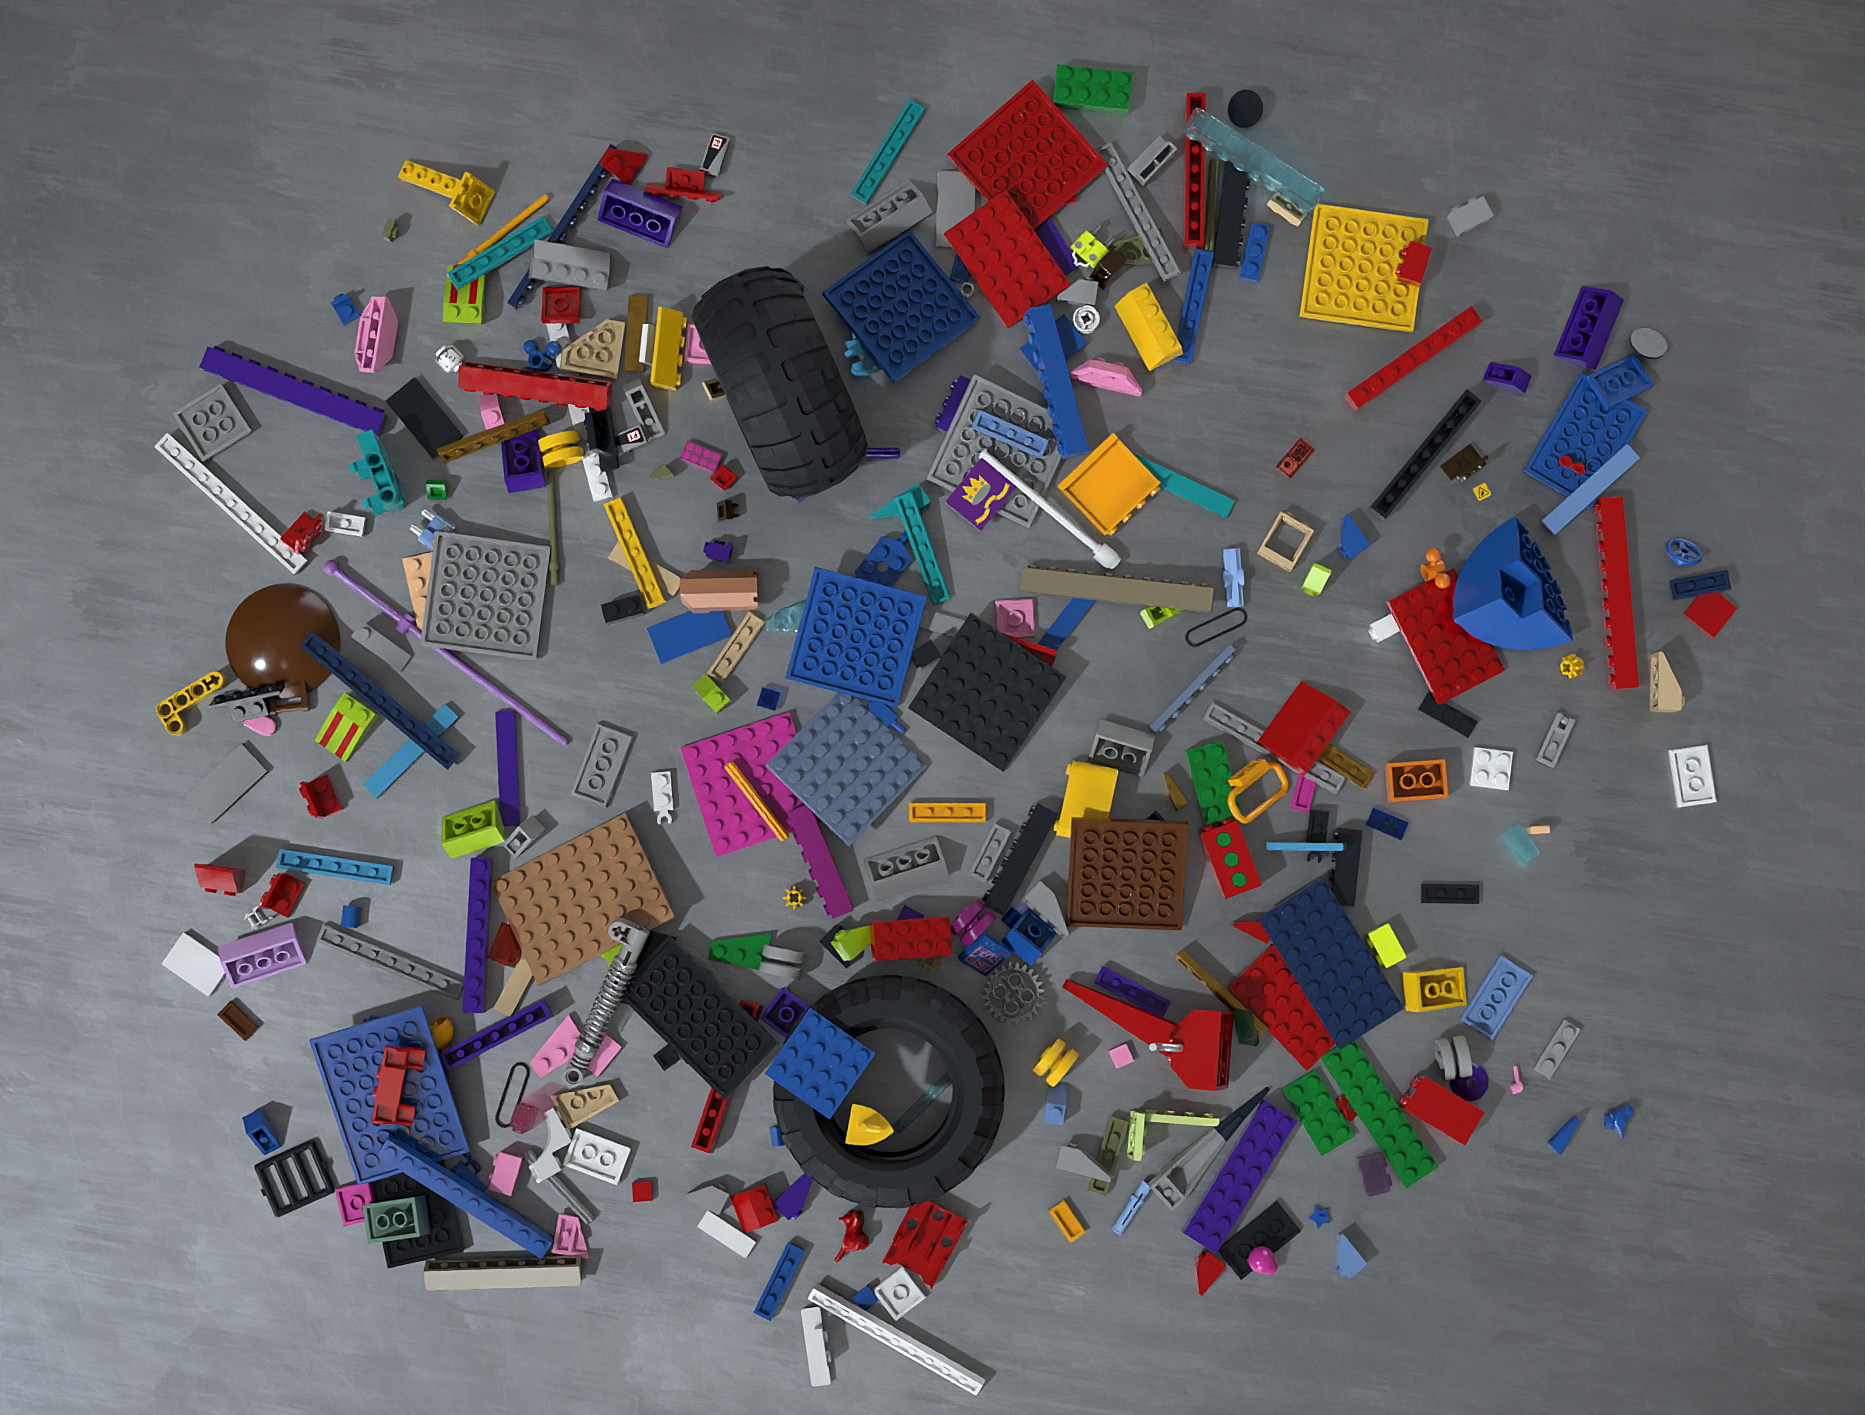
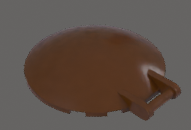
M293 585L269 586L248 596L234 611L226 632L225 645L229 664L235 675L249 689L253 687L263 688L271 683H284L285 688L281 694L268 697L271 716L283 712L310 711L308 693L323 683L331 674L328 669L300 647L312 631L338 653L340 652V631L333 612L320 597L304 588ZM301 697V703L277 705L276 701Z

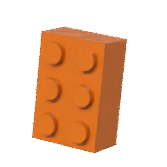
M1445 759L1384 764L1387 803L1448 798Z

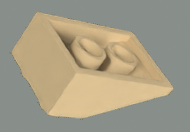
M1657 652L1651 654L1650 712H1677L1682 710L1685 698L1664 653Z

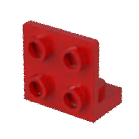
M303 512L280 538V542L297 555L301 551L305 552L311 544L310 541L314 537H319L322 533L324 515L319 513L314 519L306 512Z
M328 774L310 782H300L301 787L299 791L302 797L308 801L307 809L311 816L314 815L315 818L323 819L343 810Z
M287 873L274 874L269 883L271 885L269 891L265 892L261 897L260 902L262 904L260 907L271 909L288 918L306 883Z

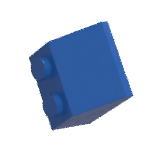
M1027 908L1001 942L1011 948L1014 953L1031 966L1046 949L1057 932L1036 913Z

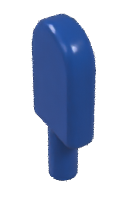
M874 701L869 702L867 706L869 711L886 727L892 726L901 735L907 730L896 721L899 715L888 705Z

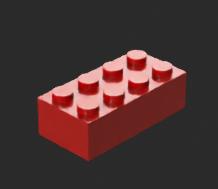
M949 916L869 923L872 962L952 955Z

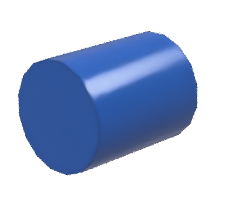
M343 905L341 927L358 928L360 907Z

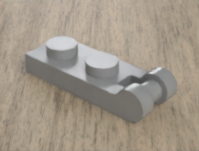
M1556 712L1535 759L1536 761L1552 768L1555 767L1574 725V718H1567L1563 716V713ZM1559 723L1565 725L1564 730L1558 728Z

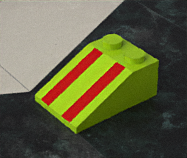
M448 265L447 273L459 265ZM486 274L458 291L446 275L443 322L484 324Z
M344 692L331 710L315 741L347 762L379 715L350 694Z

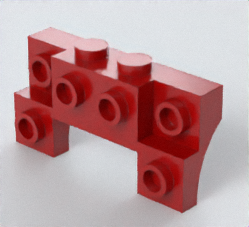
M386 1044L382 1066L378 1067L376 1073L379 1083L378 1086H374L373 1097L376 1100L372 1123L382 1125H413L416 1106L401 1103L406 1069L422 1070L426 1049L409 1046L404 1048Z

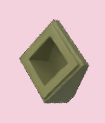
M664 464L650 475L652 481L675 477Z

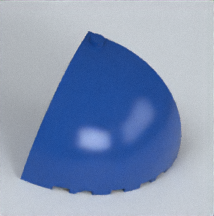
M1517 517L1506 521L1485 537L1465 562L1455 586L1453 619L1474 637L1494 646L1508 649H1545L1573 641L1570 620H1566L1564 610H1567V607L1559 595L1562 593L1557 580H1553L1549 571L1551 567L1546 557H1542L1537 542H1531L1527 536L1529 531Z

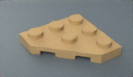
M606 319L563 349L560 369L616 380L625 323Z

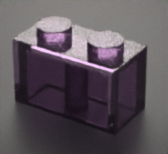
M1380 1152L1356 1157L1365 1195L1370 1197L1390 1192L1389 1186H1392V1180L1390 1175H1386L1385 1167H1388L1385 1156H1382Z

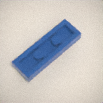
M1251 223L1239 275L1240 279L1258 282L1270 230L1269 225Z

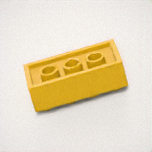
M1147 283L1133 289L1114 305L1149 371L1183 354L1178 339Z
M658 306L650 382L653 388L677 390V385L680 386L681 374H678L679 367L683 365V355H680L681 348L685 347V337L682 334L683 329L687 328V318H684L685 315L681 311Z

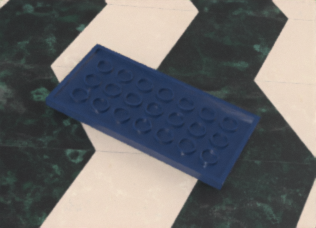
M1324 877L1316 880L1257 918L1339 1050L1404 1009Z

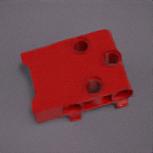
M931 1200L913 1205L907 1210L882 1263L884 1264L885 1262L889 1265L898 1263L922 1276L923 1283L929 1285L930 1289H932L951 1256L968 1220ZM941 1210L944 1213V1217L942 1219H935L933 1212ZM915 1218L918 1221V1225L911 1228L907 1225V1220ZM944 1236H949L952 1239V1243L949 1246L942 1244L941 1239Z

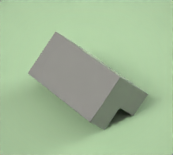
M1159 135L1127 168L1129 175L1144 188L1176 155L1177 148L1170 141L1166 142Z

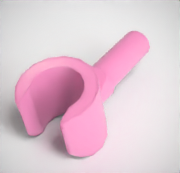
M1513 1066L1516 1083L1511 1084L1510 1087L1512 1093L1517 1094L1523 1090V1085L1519 1078L1518 1066Z

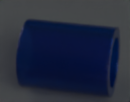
M1011 907L1001 921L1012 928L1022 915Z

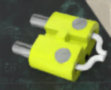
M1096 224L1089 232L1085 230L1070 246L1074 251L1072 256L1077 267L1082 265L1083 267L1090 266L1094 269L1098 262L1109 252L1108 248L1115 241L1113 236H1110L1103 244L1095 239L1094 236L1101 229L1099 224ZM1075 254L1082 258L1087 264H1084L1082 262L1077 263L1078 260Z

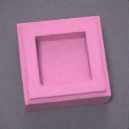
M1126 1043L1108 1051L1116 1069L1134 1061Z

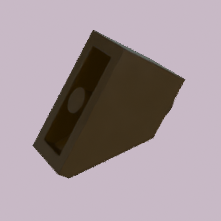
M1112 248L1098 262L1089 278L1095 279V282H1098V286L1104 290L1123 268L1127 260L1121 252Z

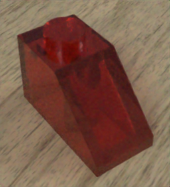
M501 922L487 958L515 968L516 964L520 961L522 950L510 924Z

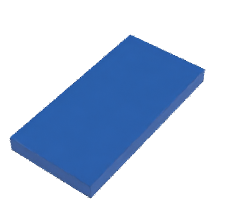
M689 611L647 628L661 664L732 636L723 611H710L709 613H692Z

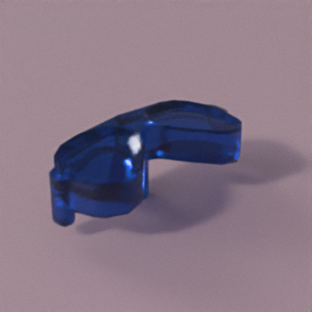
M470 1152L462 1154L468 1160L464 1164L466 1167L471 1164L476 1171L475 1174L481 1171L479 1163L474 1160Z

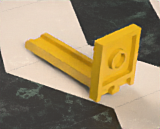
M405 160L398 175V178L452 198L449 207L477 225H480L496 192L468 172H465L462 179L459 180Z

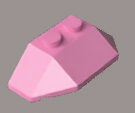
M371 297L370 303L360 316L354 352L360 372L377 373L393 357L398 319L387 297Z
M1095 357L1094 360L1090 359L1069 372L1072 382L1135 396H1141L1142 389L1129 368L1124 367V364L1120 362L1110 364L1106 363L1105 359Z

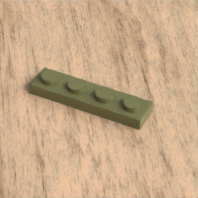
M1110 1116L1096 1161L1113 1175L1129 1121ZM1091 1177L1088 1191L1107 1196L1111 1182Z

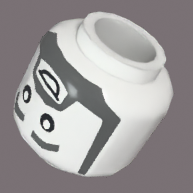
M445 344L435 354L437 356L436 362L447 373L453 370L458 372L459 366L464 360V355L454 345L447 346Z

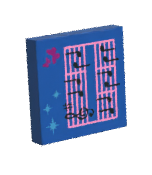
M983 933L958 955V959L986 977L1012 954V950L990 935Z

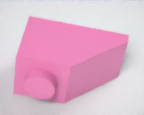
M498 394L478 396L486 430L505 424L506 421Z

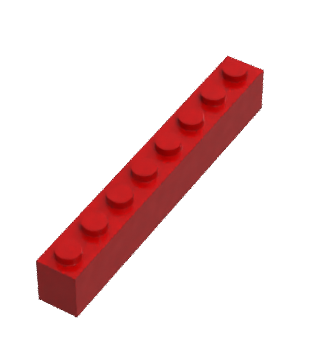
M1186 93L1183 248L1202 249L1204 245L1206 93Z
M1470 306L1350 390L1344 397L1356 412L1483 322L1475 309Z
M464 361L459 366L458 388L464 389L466 392L482 391L486 395H493L495 393L507 398L516 396L520 397L521 400L537 399L541 403L551 401L557 402L558 405L562 406L572 404L577 408L592 407L594 410L604 411L611 405L613 382Z
M741 999L740 1005L758 1022L763 1005ZM711 1087L691 1145L692 1148L706 1153H714L734 1092L727 1100H724Z

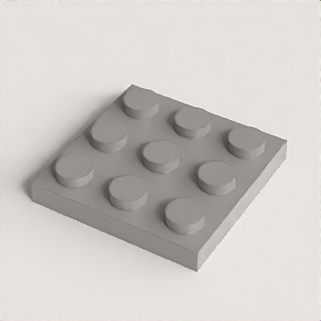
M222 383L172 413L203 462H206L252 433L251 428Z

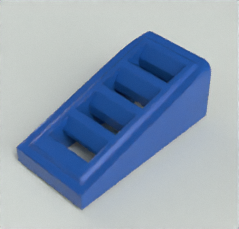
M1572 1116L1547 1141V1144L1557 1154L1561 1155L1565 1150L1580 1119Z

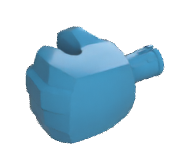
M852 333L853 339L845 342L848 348L844 352L846 358L862 355L864 359L861 362L852 364L851 373L855 376H870L878 369V364Z

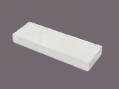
M707 1210L697 1226L744 1258L748 1256L756 1243L754 1239Z

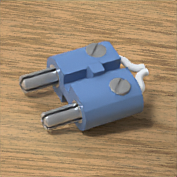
M423 509L421 514L431 521L424 531L412 524L410 530L420 536L418 541L433 551L435 531L454 533L453 531L456 526L437 513L434 516L428 510Z

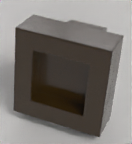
M732 500L716 503L718 522H726L739 517V514L733 513V508L738 507L737 503L732 504Z

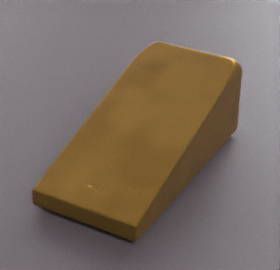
M1165 771L1162 774L1174 809L1177 811L1186 805L1188 800L1168 772Z

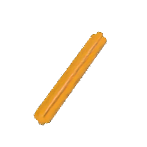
M732 761L726 764L725 769L776 836L780 841L786 840L789 834Z

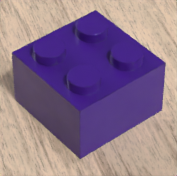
M785 986L780 990L760 1019L786 1038L796 1021L811 1005Z

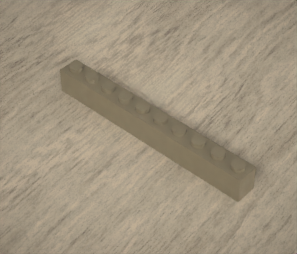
M1028 565V568L1023 567L1020 591L1024 593L1208 613L1213 611L1215 589L1211 588L1210 584L1200 583L1199 586H1192L1191 582L1180 581V584H1173L1172 580L1161 579V582H1154V579L1149 577L1135 580L1134 576L1123 575V578H1117L1115 574L1104 573V576H1098L1096 572L1085 571V574H1079L1074 569H1066V572L1058 571L1059 568L1047 567V570L1039 569L1040 566Z

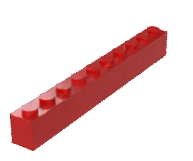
M1623 496L1599 498L1596 500L1597 503H1594L1595 515L1598 514L1596 533H1599L1600 541L1597 542V550L1599 553L1601 552L1599 570L1600 572L1602 571L1603 579L1600 581L1601 590H1604L1602 608L1606 610V617H1604L1603 623L1608 634L1605 637L1606 648H1609L1607 666L1611 670V674L1608 675L1609 686H1612V690L1635 689L1639 687L1624 501Z

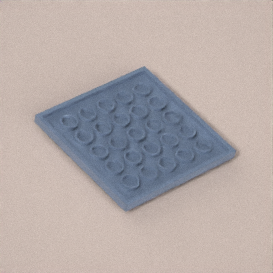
M838 693L766 764V767L840 839L850 846L926 769L927 765L855 696Z

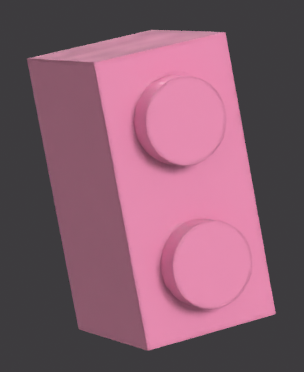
M501 1151L499 1155L496 1154L493 1161L495 1170L494 1173H490L487 1182L490 1185L489 1190L512 1196L524 1157Z

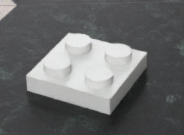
M1474 747L1469 786L1509 790L1513 752Z

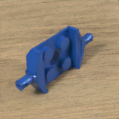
M906 530L897 540L880 537L860 566L854 571L856 577L892 587L911 562L904 544L909 539L906 535ZM886 562L889 566L888 570L885 572L879 571L877 568L878 564Z

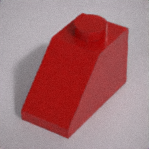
M1208 1250L1205 1252L1201 1251L1195 1258L1197 1261L1195 1263L1197 1292L1201 1296L1205 1294L1226 1268V1265Z

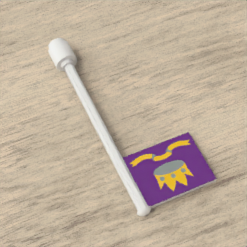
M987 449L980 452V460L945 501V503L981 531L1017 487L1091 548L1094 553L1093 558L1106 569L1113 570L1121 560L1118 556L1119 554L1106 543L1102 545L1100 543L1097 544L991 456Z

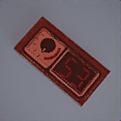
M1300 438L1276 465V468L1290 479L1315 449Z

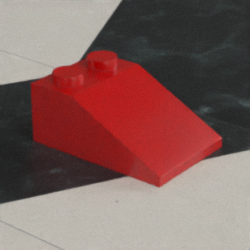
M194 864L199 886L204 887L206 892L217 893V890H222L224 895L230 896L242 893L246 870L210 864Z

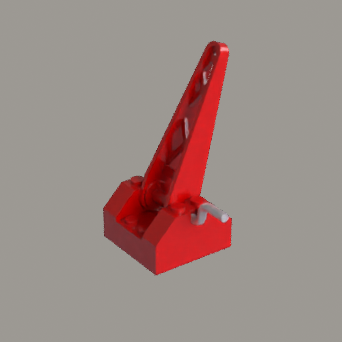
M1066 978L1062 988L1148 1044L1151 1051H1158L1167 1056L1168 1062L1171 1063L1170 1067L1188 1089L1218 1091L1229 1087L1234 1011L1195 1009L1182 1021L1176 1023Z

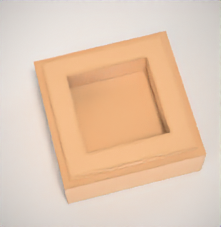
M1548 825L1529 826L1527 828V834L1550 833V826Z

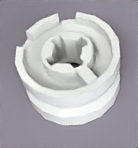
M1085 305L1079 307L1073 315V326L1081 334H1090L1099 325V313L1092 306ZM1084 317H1088L1090 319V321L1086 324H1084L1083 321Z

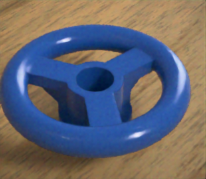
M1676 538L1669 540L1666 544V552L1678 566L1697 565L1702 561L1703 555L1701 550L1690 541ZM1678 544L1679 550L1673 552L1672 545ZM1686 546L1691 548L1696 554L1690 552Z

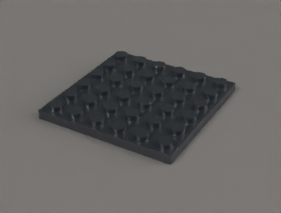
M971 612L908 709L1004 772L1067 676Z

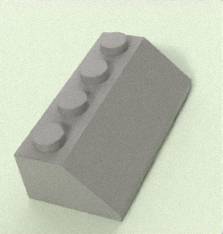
M907 180L846 219V222L869 254L887 241L894 239L895 236L904 230H908L918 221L925 219L932 211L923 194L910 180Z
M534 240L528 278L602 291L607 290L610 272V253Z
M937 836L864 859L876 901L950 877Z

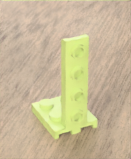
M1145 1109V1112L1130 1111L1127 1157L1135 1161H1141L1142 1156L1145 1155L1143 1137H1146L1147 1126L1144 1125V1121L1218 1126L1219 1119L1211 1113H1202V1116H1195V1112H1183V1115H1176V1111L1164 1110V1114L1157 1113L1155 1109Z

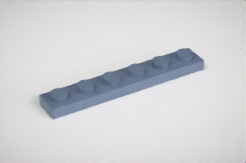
M1230 644L1149 728L1154 733L1157 730L1161 732L1168 725L1167 719L1170 716L1174 719L1182 711L1179 707L1183 703L1188 704L1195 697L1193 693L1197 689L1201 691L1208 684L1206 679L1210 675L1215 677L1221 671L1219 666L1224 661L1228 663L1235 656L1233 652L1236 649Z

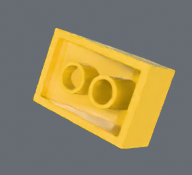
M1464 967L1402 972L1406 1011L1422 1012L1467 1005Z

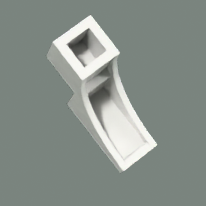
M554 1108L543 1113L548 1126V1139L545 1149L540 1157L528 1166L537 1183L561 1171V1163L558 1157L553 1156L552 1153L572 1142L570 1139L572 1135L569 1129L563 1127L561 1123L562 1117Z

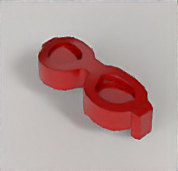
M1568 456L1559 458L1558 462L1561 466L1569 467L1579 475L1585 473L1582 463L1577 462L1574 464Z

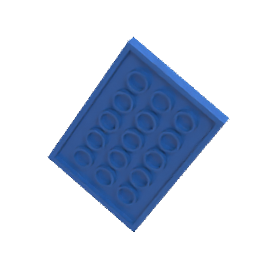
M1582 372L1579 374L1523 472L1566 497L1571 495L1626 444H1629L1647 413L1646 409L1630 400L1606 410L1587 382L1586 378L1588 376ZM1568 456L1572 459V463H1582L1585 473L1579 475L1573 472L1571 468L1561 466L1558 462L1559 458ZM1597 497L1585 508L1590 510Z

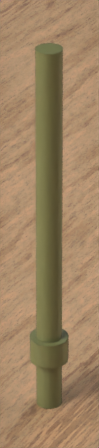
M547 471L550 562L548 565L549 571H551V586H558L560 562H558L555 479L554 471Z

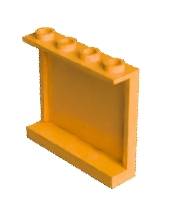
M1112 433L1058 487L1106 537L1108 534L1112 536L1119 529L1117 525L1121 521L1124 523L1133 516L1131 512L1135 508L1139 510L1147 502L1145 498L1148 495L1154 496L1161 489L1159 487L1161 482Z

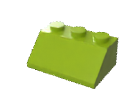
M495 800L441 818L442 845L451 859L505 842L504 826Z

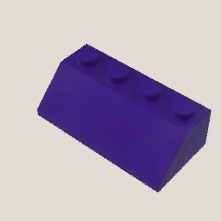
M612 179L604 190L597 220L668 248L679 222L683 206Z
M1582 286L1554 356L1579 367L1596 370L1624 299L1611 290Z

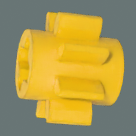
M1574 653L1562 658L1563 662L1560 664L1562 674L1569 675V678L1582 675L1581 670L1585 667L1582 657H1576Z
M793 886V891L791 892L786 889L788 895L787 897H782V899H787L788 901L786 907L790 904L793 905V910H796V905L798 904L803 907L804 905L801 901L807 898L801 895L803 889L799 890V892L796 891V886ZM791 893H792V894H796V893L799 894V896H798V900H799V901H798V902H795V901H794V902H791V901H790V900H791V896H790Z
M941 956L934 957L935 961L932 962L933 965L931 966L924 962L926 958H922V961H919L918 964H924L923 971L929 967L933 972L934 965L940 967L937 959H940Z

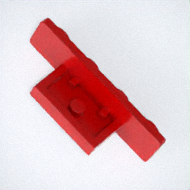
M667 167L665 185L647 183L645 186V191L652 195L664 193L670 197L687 196L691 200L704 198L708 202H717L722 197V192L704 190L705 171Z

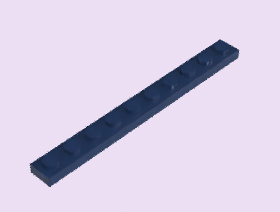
M610 144L608 147L617 149V147H615L612 144ZM596 165L547 242L562 244L568 235L566 232L570 227L573 228L578 220L576 217L579 212H583L588 205L587 200L590 196L595 195L598 190V183L600 180H604L609 173L601 165ZM529 270L507 302L515 310L518 306L521 307L526 300L525 295L528 291L531 292L536 285V279L528 278Z
M312 631L302 642L301 648L444 768L449 770L460 757L459 753Z

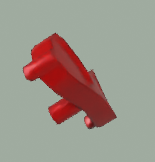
M1346 1096L1337 1097V1104L1341 1108L1339 1111L1344 1113L1349 1121H1353L1357 1115L1356 1111L1347 1107L1348 1099Z

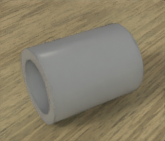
M969 282L963 283L961 294L966 299L971 298L974 294V286ZM966 287L972 290L968 294L963 292V289Z

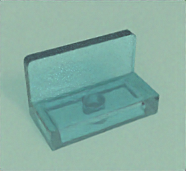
M1519 824L1513 825L1498 836L1521 867L1529 865L1530 861L1540 854Z

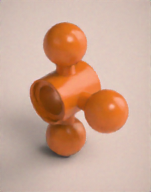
M1429 548L1426 552V558L1429 562L1421 565V574L1424 580L1435 579L1437 587L1446 588L1450 584V577L1446 574L1445 565L1440 559L1441 552L1438 548Z

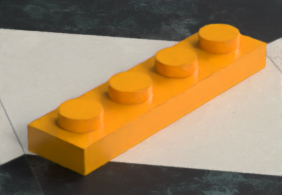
M909 803V822L986 823V803Z

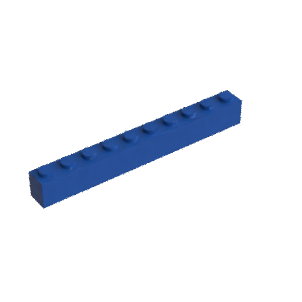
M389 1134L379 1149L378 1157L540 1259L543 1258L551 1246L554 1236L394 1135Z

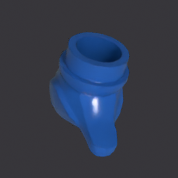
M1626 1103L1623 1108H1617L1613 1113L1608 1112L1604 1114L1605 1129H1616L1620 1138L1624 1139L1623 1130L1629 1118L1633 1115V1108Z

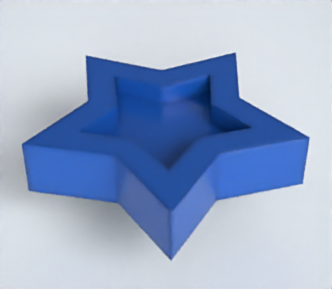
M1314 1206V1214L1308 1219L1314 1221L1319 1229L1323 1223H1330L1327 1217L1329 1209L1320 1210Z

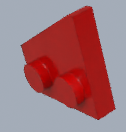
M608 148L598 164L621 182L629 185L648 155L643 152Z

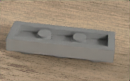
M995 823L993 824L968 875L986 883L1011 831Z
M1563 1019L1533 1069L1551 1079L1581 1030Z

